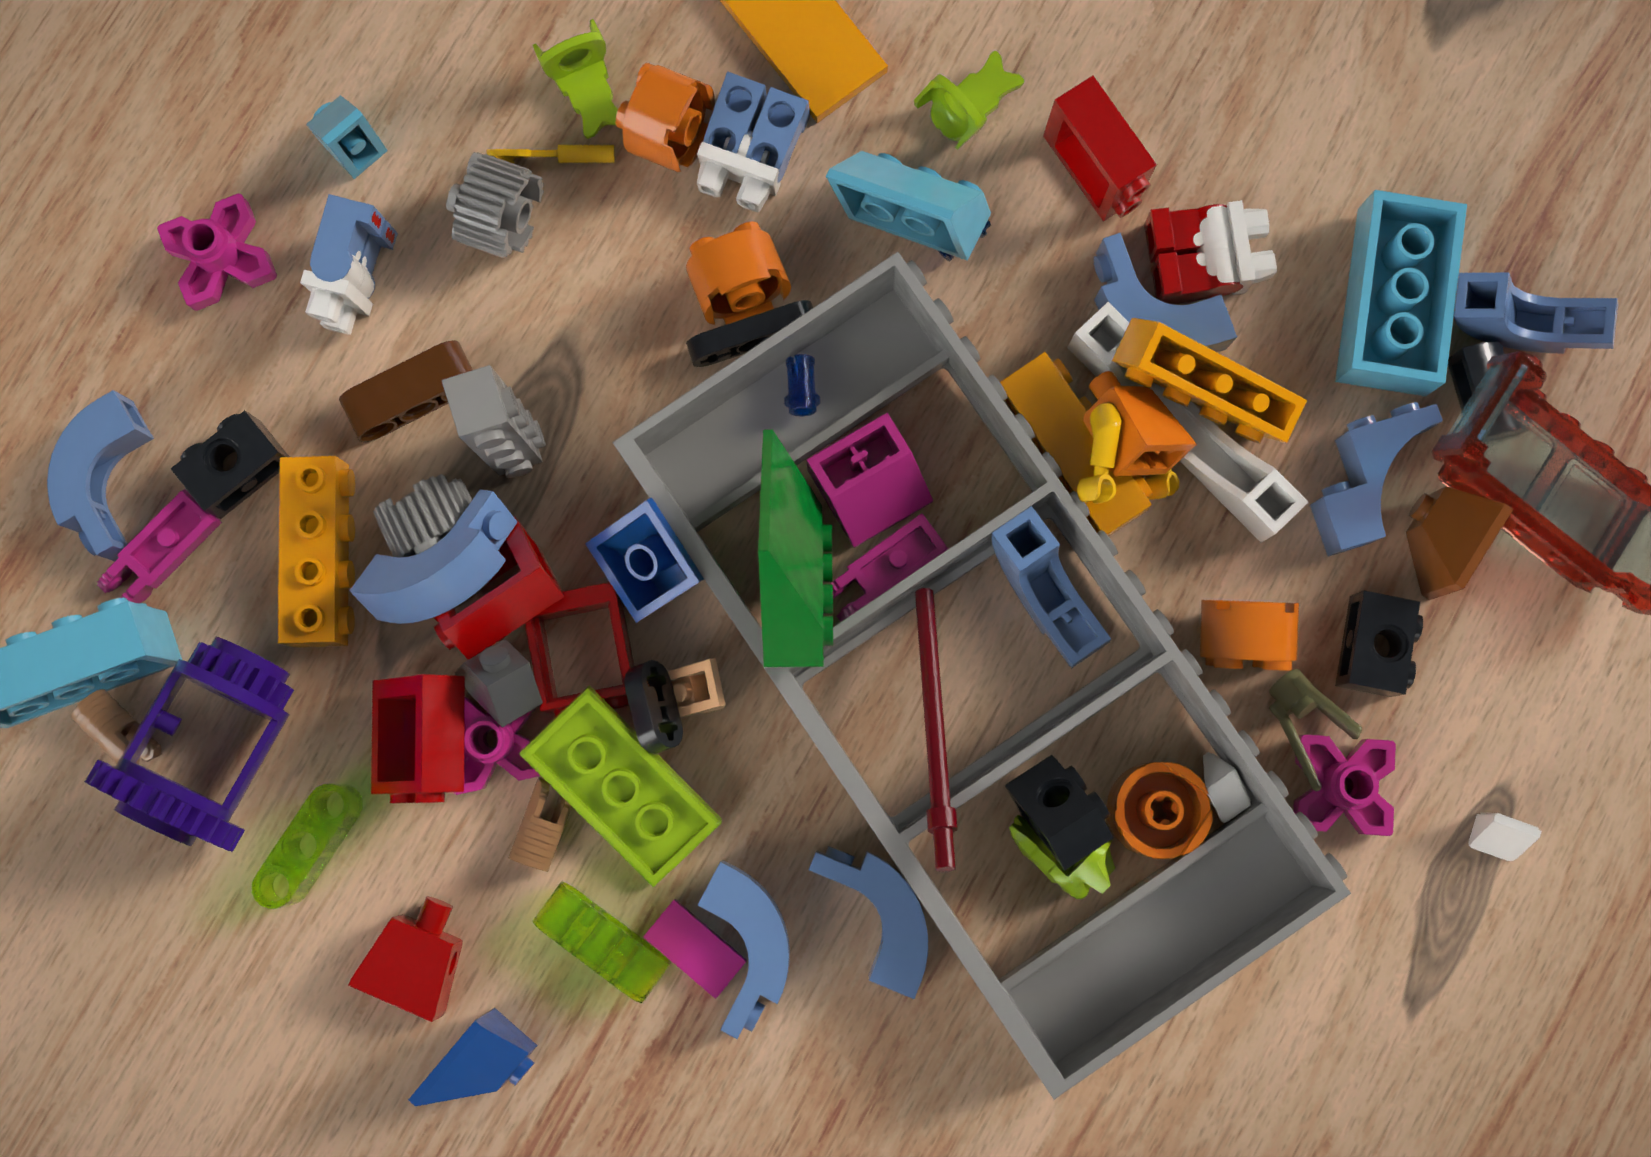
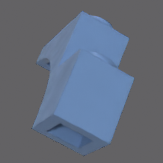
M1418 402L1409 403L1391 410V418L1376 422L1374 415L1357 419L1348 423L1347 428L1349 431L1335 440L1349 481L1340 482L1322 489L1324 497L1310 504L1328 557L1371 544L1386 537L1381 515V495L1385 476L1395 456L1412 437L1428 431L1443 421L1437 404L1420 409Z

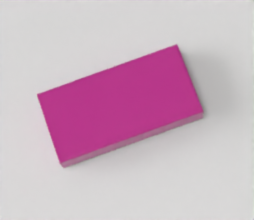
M676 899L670 903L643 936V938L715 999L747 962L746 958Z

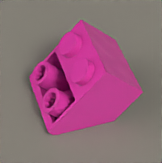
M888 412L806 460L808 473L854 548L933 502V498L916 460Z

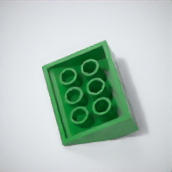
M763 429L758 559L764 667H824V646H833V616H823L826 613H833V584H823V582H833L832 554H823V552H832V524H823L822 504L773 429Z

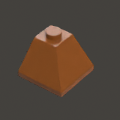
M1446 486L1430 495L1424 493L1416 501L1409 513V516L1414 520L1406 531L1421 595L1428 600H1432L1463 590L1513 508L1505 503Z

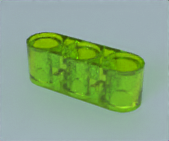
M323 784L316 787L310 793L254 877L252 894L260 906L267 909H278L293 906L306 897L363 809L362 797L353 786L348 784ZM335 792L342 797L344 802L343 810L336 818L332 817L327 809V801ZM306 833H310L316 841V850L310 858L306 857L300 849L301 839ZM279 873L283 874L289 883V890L284 898H280L273 888V882Z
M564 881L559 883L532 920L534 925L622 993L639 1003H644L672 964L654 946L582 892Z

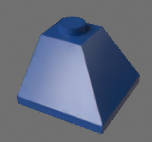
M652 497L585 543L636 623L704 580Z
M494 1008L471 1024L408 1100L416 1107L496 1092L508 1080L516 1086L534 1065L529 1055L538 1045Z

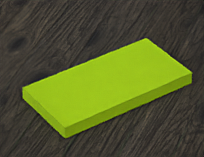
M590 685L519 753L652 887L657 885L722 823V818L658 754L650 753L642 747L636 732Z

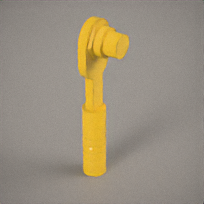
M558 144L557 150H486L487 155L513 164L516 158L558 157V163H615L614 145Z

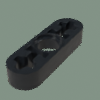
M811 301L793 302L695 335L686 342L693 366H709L747 353L813 309Z

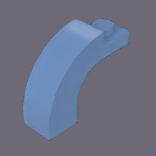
M1121 233L1103 238L1096 252L1097 256H1094L1096 274L1102 283L1107 282L1106 285L1101 286L1094 299L1098 310L1109 302L1129 323L1131 318L1161 322L1215 352L1226 350L1237 338L1222 295L1189 305L1164 303L1150 295L1140 284Z
M1509 272L1459 273L1454 319L1458 327L1466 334L1484 342L1498 341L1501 342L1502 347L1557 354H1564L1565 348L1613 349L1618 299L1545 297L1530 294L1515 287Z
M114 390L86 406L69 422L55 445L47 477L49 503L57 524L79 532L82 544L92 555L116 561L119 558L117 554L128 543L107 505L106 486L108 478L115 465L125 455L154 439L134 402Z
M480 489L453 528L438 543L410 557L399 558L376 554L350 589V592L379 621L407 624L441 615L473 596L499 571L506 560L498 550L517 524V520L493 491Z
M1032 506L992 532L991 539L994 552L1010 585L1041 633L1047 634L1071 669L1110 643L1111 637L1082 600L1065 573L1058 555L1060 543Z
M828 846L825 854L816 851L809 871L859 891L874 904L880 915L882 938L868 974L869 981L915 999L926 969L928 931L921 905L909 884L890 864L866 851L860 868L852 865L854 856Z
M722 860L702 895L698 906L729 922L739 932L747 948L749 959L747 977L720 1029L738 1039L743 1028L751 1032L753 1031L765 1007L764 1004L757 1001L760 995L778 1004L788 975L790 946L783 916L769 892L751 875Z

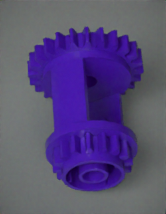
M215 637L211 645L199 642L188 662L181 659L178 660L116 766L98 759L84 782L119 800L114 810L147 828L191 847L198 837L217 847L233 852L245 830L229 821L290 715L283 710L294 692V689L285 684L290 674L261 656L223 638ZM186 679L270 720L223 804L137 764L138 759L156 729L170 736H173L178 729L182 719L167 712Z

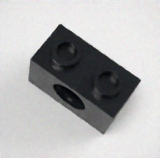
M244 410L240 414H233L224 419L218 425L217 432L204 443H197L187 448L180 456L181 461L174 465L171 470L205 512L222 519L280 472V457L290 456L265 425ZM236 452V464L230 470L224 471V459L230 453Z
M1365 590L1349 597L1335 683L1336 687L1386 697L1406 695V690L1412 686L1416 675V663L1411 660L1413 646L1419 640L1423 630V617L1418 615L1420 601ZM1377 634L1385 636L1389 642L1390 650L1386 657L1379 655L1375 650L1374 639Z
M1050 755L1005 785L1021 816L1064 870L1113 839L1105 822V819L1111 815L1102 799L1095 791L1087 795L1085 793V790H1087L1086 784L1072 765L1064 769L1053 755Z

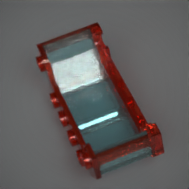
M1522 351L1491 356L1487 362L1488 370L1448 434L1442 435L1432 450L1433 458L1444 462L1437 473L1439 481L1446 487L1505 503L1513 508L1501 529L1573 586L1592 593L1595 587H1600L1603 591L1613 593L1623 601L1622 607L1638 614L1651 615V485L1647 483V476L1635 468L1626 466L1614 456L1615 452L1609 445L1594 440L1580 429L1581 424L1577 419L1559 412L1546 401V395L1539 389L1546 382L1547 374L1542 369L1543 364L1538 358Z

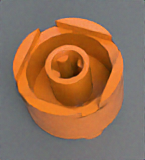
M650 63L643 64L638 72L636 87L630 100L624 101L620 105L616 115V127L623 129V144L627 152L675 172H681L680 165L687 168L691 166L698 157L697 153L708 127V124L703 122L706 108L714 110V91L706 83L663 66Z
M755 221L745 222L736 227L733 232L717 238L703 237L698 239L689 248L692 256L686 264V272L705 320L709 324L715 325V318L724 319L727 325L772 310L774 307L771 301L779 294L785 300L791 291L790 281L771 236L761 230L759 224Z
M1201 600L1200 656L1205 657V665L1214 666L1215 668L1243 669V660H1252V667H1259L1265 670L1291 671L1292 661H1297L1299 603Z
M1173 762L1142 763L1126 770L1114 782L1106 805L1111 816L1106 818L1114 836L1128 850L1138 855L1155 859L1180 857L1194 851L1209 833L1212 824L1209 793L1201 778L1183 765ZM1163 800L1162 810L1167 813L1165 819H1153L1154 811L1150 808L1151 803Z

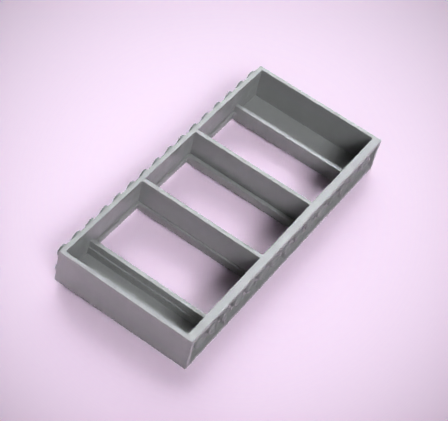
M896 252L612 443L649 498H653L704 580L763 667L762 627L698 534L700 530L761 490L763 429H773L797 466L938 370L946 369L1030 487L1031 494L834 626L833 646H824V667H764V669L1052 1098L1056 1099L1343 900L1351 892L1343 882L1347 878V874L1341 864L1330 853L1324 856L1313 840L1318 836V833L1312 823L1302 812L1295 814L1284 799L1289 793L1283 782L1273 771L1266 773L1255 758L1260 752L1254 741L1244 730L1237 732L1228 720L1227 716L1231 714V710L1225 700L1216 690L1213 689L1209 692L1198 677L1203 672L1196 659L1186 649L1180 652L1170 635L1174 633L1170 622L1160 610L1157 609L1152 612L1144 601L1142 595L1146 591L1139 578L1131 570L1123 571L1114 558L1118 551L1112 540L1103 530L1096 533L1086 518L1090 515V511L1085 502L1079 500L1077 492L1072 491L1069 494L1058 478L1062 476V471L1057 462L1048 452L1041 455L1031 440L1035 437V434L1028 421L1020 413L1015 416L1012 414L1004 402L1008 396L1001 383L994 375L986 377L976 363L980 360V356L975 346L966 336L959 339L950 324L954 320L946 305L939 298L933 301L923 288L927 282L919 267L912 260L906 263L899 252ZM1032 506L1042 521L1046 519L1053 520L1139 642L1140 647L1126 659L949 779L951 807L957 809L1154 673L1162 675L1219 758L1237 770L1251 800V806L1207 835L1194 851L1174 858L998 979L909 847V842L927 829L926 811L931 808L930 792L896 816H888L803 690V684L916 608V590L930 588L934 591L935 595L994 555L995 552L991 539L992 532Z

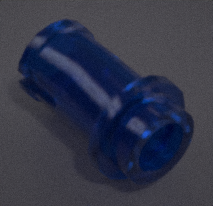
M796 354L794 358L789 356L786 359L788 395L784 397V405L789 408V414L793 416L805 417L813 415L817 412L816 407L821 402L820 396L815 391V358L811 355Z

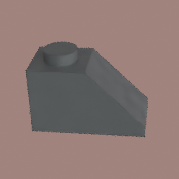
M506 639L486 648L478 655L465 661L454 673L456 676H465V689L501 727L506 726L543 703L530 663Z

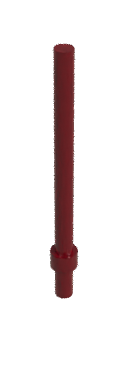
M921 588L915 591L931 802V808L926 811L927 829L929 833L933 834L936 871L950 872L956 870L953 832L958 830L956 809L951 807L934 591L930 588Z

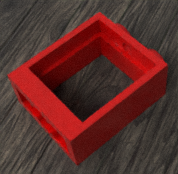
M1092 75L1054 100L1043 137L1104 222L1116 213L1119 218H1122L1142 203L1140 197L1150 187L1149 180L1157 164L1097 79Z
M518 520L498 550L505 558V563L484 586L517 564L521 571L458 614H456L453 608L433 617L438 622L434 626V630L442 643L449 650L457 647L468 660L565 597L539 546Z
M610 582L563 591L565 597L525 623L534 677L543 701L540 705V711L548 714L554 713L556 718L581 693L562 697L557 696L544 621L609 608L623 684L595 691L613 709L629 706L624 679L629 668L634 667L623 602Z
M420 674L372 680L371 794H390V804L445 802V793L464 792L465 676Z

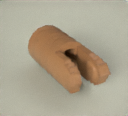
M105 689L97 690L88 695L75 707L71 714V719L116 764L140 726ZM151 737L140 756L143 761L146 760L148 762L162 755L161 746L153 737Z
M538 777L508 858L523 865L548 872L572 806L560 795L551 821L541 818L540 814L548 797L550 785L544 778Z

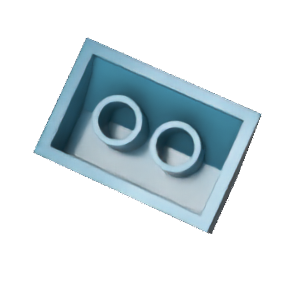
M860 151L831 167L826 175L849 219L968 261L991 215L984 192L977 185L965 180L955 183L943 179L936 171L927 167L920 166L918 169L902 165L898 159L886 153H879L876 156Z

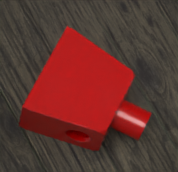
M427 896L417 919L403 914L392 917L352 976L348 986L430 1022L442 1017L447 1008L463 940L443 931L453 906L442 900Z

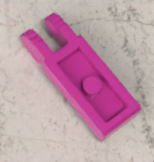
M181 490L117 554L119 558L102 574L99 581H97V586L103 592L109 593L122 585V582L126 581L133 571L139 578L120 598H127L128 601L138 604L142 603L151 595L153 588L157 589L222 522L216 516L205 512L188 490Z
M923 513L847 566L848 571L830 583L833 584V599L840 595L854 581L858 583L865 593L855 602L847 604L840 610V613L836 616L840 622L949 549Z

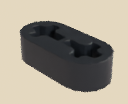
M655 660L629 668L625 674L624 684L639 743L645 750L655 754L678 746L682 741L683 726L668 671L660 662Z

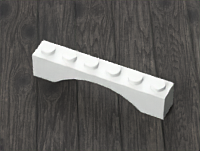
M1107 302L1074 333L1067 348L1096 377L1106 371H1112L1122 386H1143L1127 379L1124 376L1127 369L1112 361L1129 322ZM1154 382L1152 383L1150 389L1154 391L1197 444L1180 462L1261 543L1275 535L1308 503L1274 467L1239 445L1212 421L1200 416V410L1193 402L1190 401L1188 407L1177 404L1162 396L1165 388Z

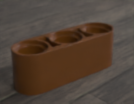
M456 340L447 341L348 389L339 397V401L360 442H369L381 438L449 404L442 380L472 371L473 369L460 343Z

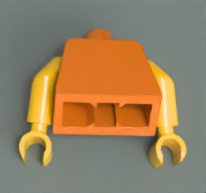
M1112 371L1101 373L1089 384V389L1097 399V402L1084 414L1083 420L1094 439L1090 465L1095 466L1094 476L1083 478L1079 481L1077 485L1079 500L1081 502L1092 501L1094 504L1107 502L1115 496L1116 484L1113 478L1108 475L1109 468L1115 477L1148 475L1145 481L1153 495L1148 497L1149 500L1162 499L1175 494L1179 489L1180 482L1177 474L1172 471V467L1197 445L1196 442L1152 389L1145 386H1122Z

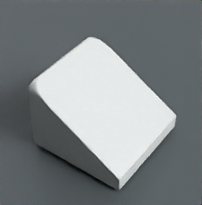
M1208 752L1203 755L1204 779L1208 795L1220 820L1226 823L1250 807L1251 800L1234 767L1213 753Z
M1481 813L1476 815L1468 843L1475 850L1506 861H1514L1540 838L1542 831L1536 826L1499 813Z

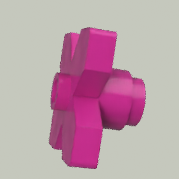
M239 193L215 202L210 219L190 221L180 216L157 227L165 250L174 257L191 261L178 281V285L185 303L195 311L220 302L228 275L252 288L277 278L270 255L263 248L244 243L255 226L256 220L249 202Z
M465 697L464 792H454V794L459 795L485 789L497 764L518 781L540 776L519 755L520 751L531 740L518 734V731L535 712L536 708L506 726L501 727L488 712L485 713ZM493 729L498 736L496 747H491L486 739L489 731Z
M1299 735L1322 788L1319 791H1314L1311 788L1295 799L1293 812L1295 814L1302 812L1312 823L1316 831L1327 832L1341 814L1344 813L1358 834L1391 836L1394 828V807L1380 796L1378 792L1379 781L1395 770V742L1362 739L1345 758L1330 736ZM1295 755V764L1298 765V766L1302 769V767H1301V765H1300V763H1299V761H1298V759H1297V757H1296V755ZM1345 780L1347 781V784H1348L1347 790H1345V787H1344V782H1345Z

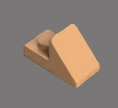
M716 658L668 671L680 718L720 711L725 707Z

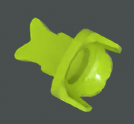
M594 19L590 20L589 27L591 32L566 39L547 51L542 52L537 44H533L545 74L555 80L563 96H569L574 111L581 114L583 134L587 139L594 137L606 125H616L615 121L618 108L612 102L613 92L606 80L609 78L604 62L606 44Z
M993 51L983 68L976 74L970 73L958 86L945 76L938 74L914 99V105L920 108L930 101L933 102L930 111L933 124L949 140L959 141L955 146L958 150L982 129L987 121L986 117L998 108L999 101L1005 95L1021 88L1024 84V79L1020 74L1004 71L1001 55L997 51Z
M1020 815L1014 818V823L1010 825L1009 829L1012 839L1021 853L1032 861L1052 883L1058 884L1071 897L1075 899L1085 898L1089 893L1090 886L1102 894L1110 887L1109 875L1116 868L1110 852V845L1113 839L1064 870L1028 823Z

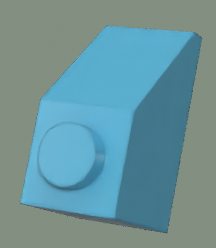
M341 95L333 102L322 105L315 112L313 119L306 124L319 142L353 179L357 178L388 151L364 115Z

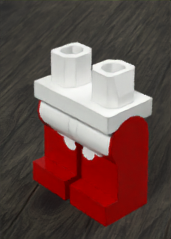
M1242 200L1228 202L1227 205L1213 204L1197 209L1170 211L1168 207L1151 209L1145 221L1144 228L1150 263H1154L1151 271L1156 299L1164 303L1174 305L1209 299L1218 295L1243 294L1248 291L1252 284L1271 279L1277 272L1273 251L1267 250L1251 253L1249 244L1251 239L1266 238L1268 235L1269 219L1267 209H1243Z

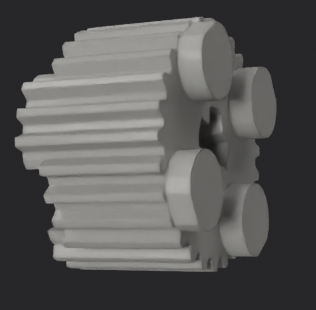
M474 152L469 159L467 175L464 176L463 184H454L448 194L446 208L448 211L454 212L453 217L455 218L452 228V239L502 258L507 257L508 254L510 255L512 249L523 253L525 246H528L529 239L532 238L534 226L528 225L533 208L532 202L533 200L541 202L544 190H542L544 185L542 177L532 174V171L528 168L487 154Z
M443 474L437 477L432 476L427 480L423 479L419 483L414 484L413 488L415 491L396 502V505L389 498L386 501L380 502L379 506L375 507L373 513L393 557L402 558L419 554L434 546L449 533L472 501L466 485L461 479L455 478L452 482L448 483Z

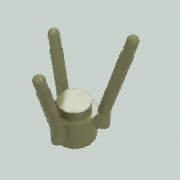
M1294 669L1282 676L1269 690L1271 696L1276 700L1270 705L1269 709L1280 721L1312 789L1319 791L1322 785L1289 715L1294 713L1300 719L1317 707L1352 739L1360 737L1362 727L1318 691L1299 669Z

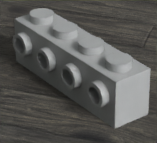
M491 365L442 380L459 438L499 476L504 474L507 478L523 476L533 470L532 465L543 462L539 448L545 447L546 444L538 421H533L530 411L524 408L520 398L517 399L512 388L510 386L507 387Z

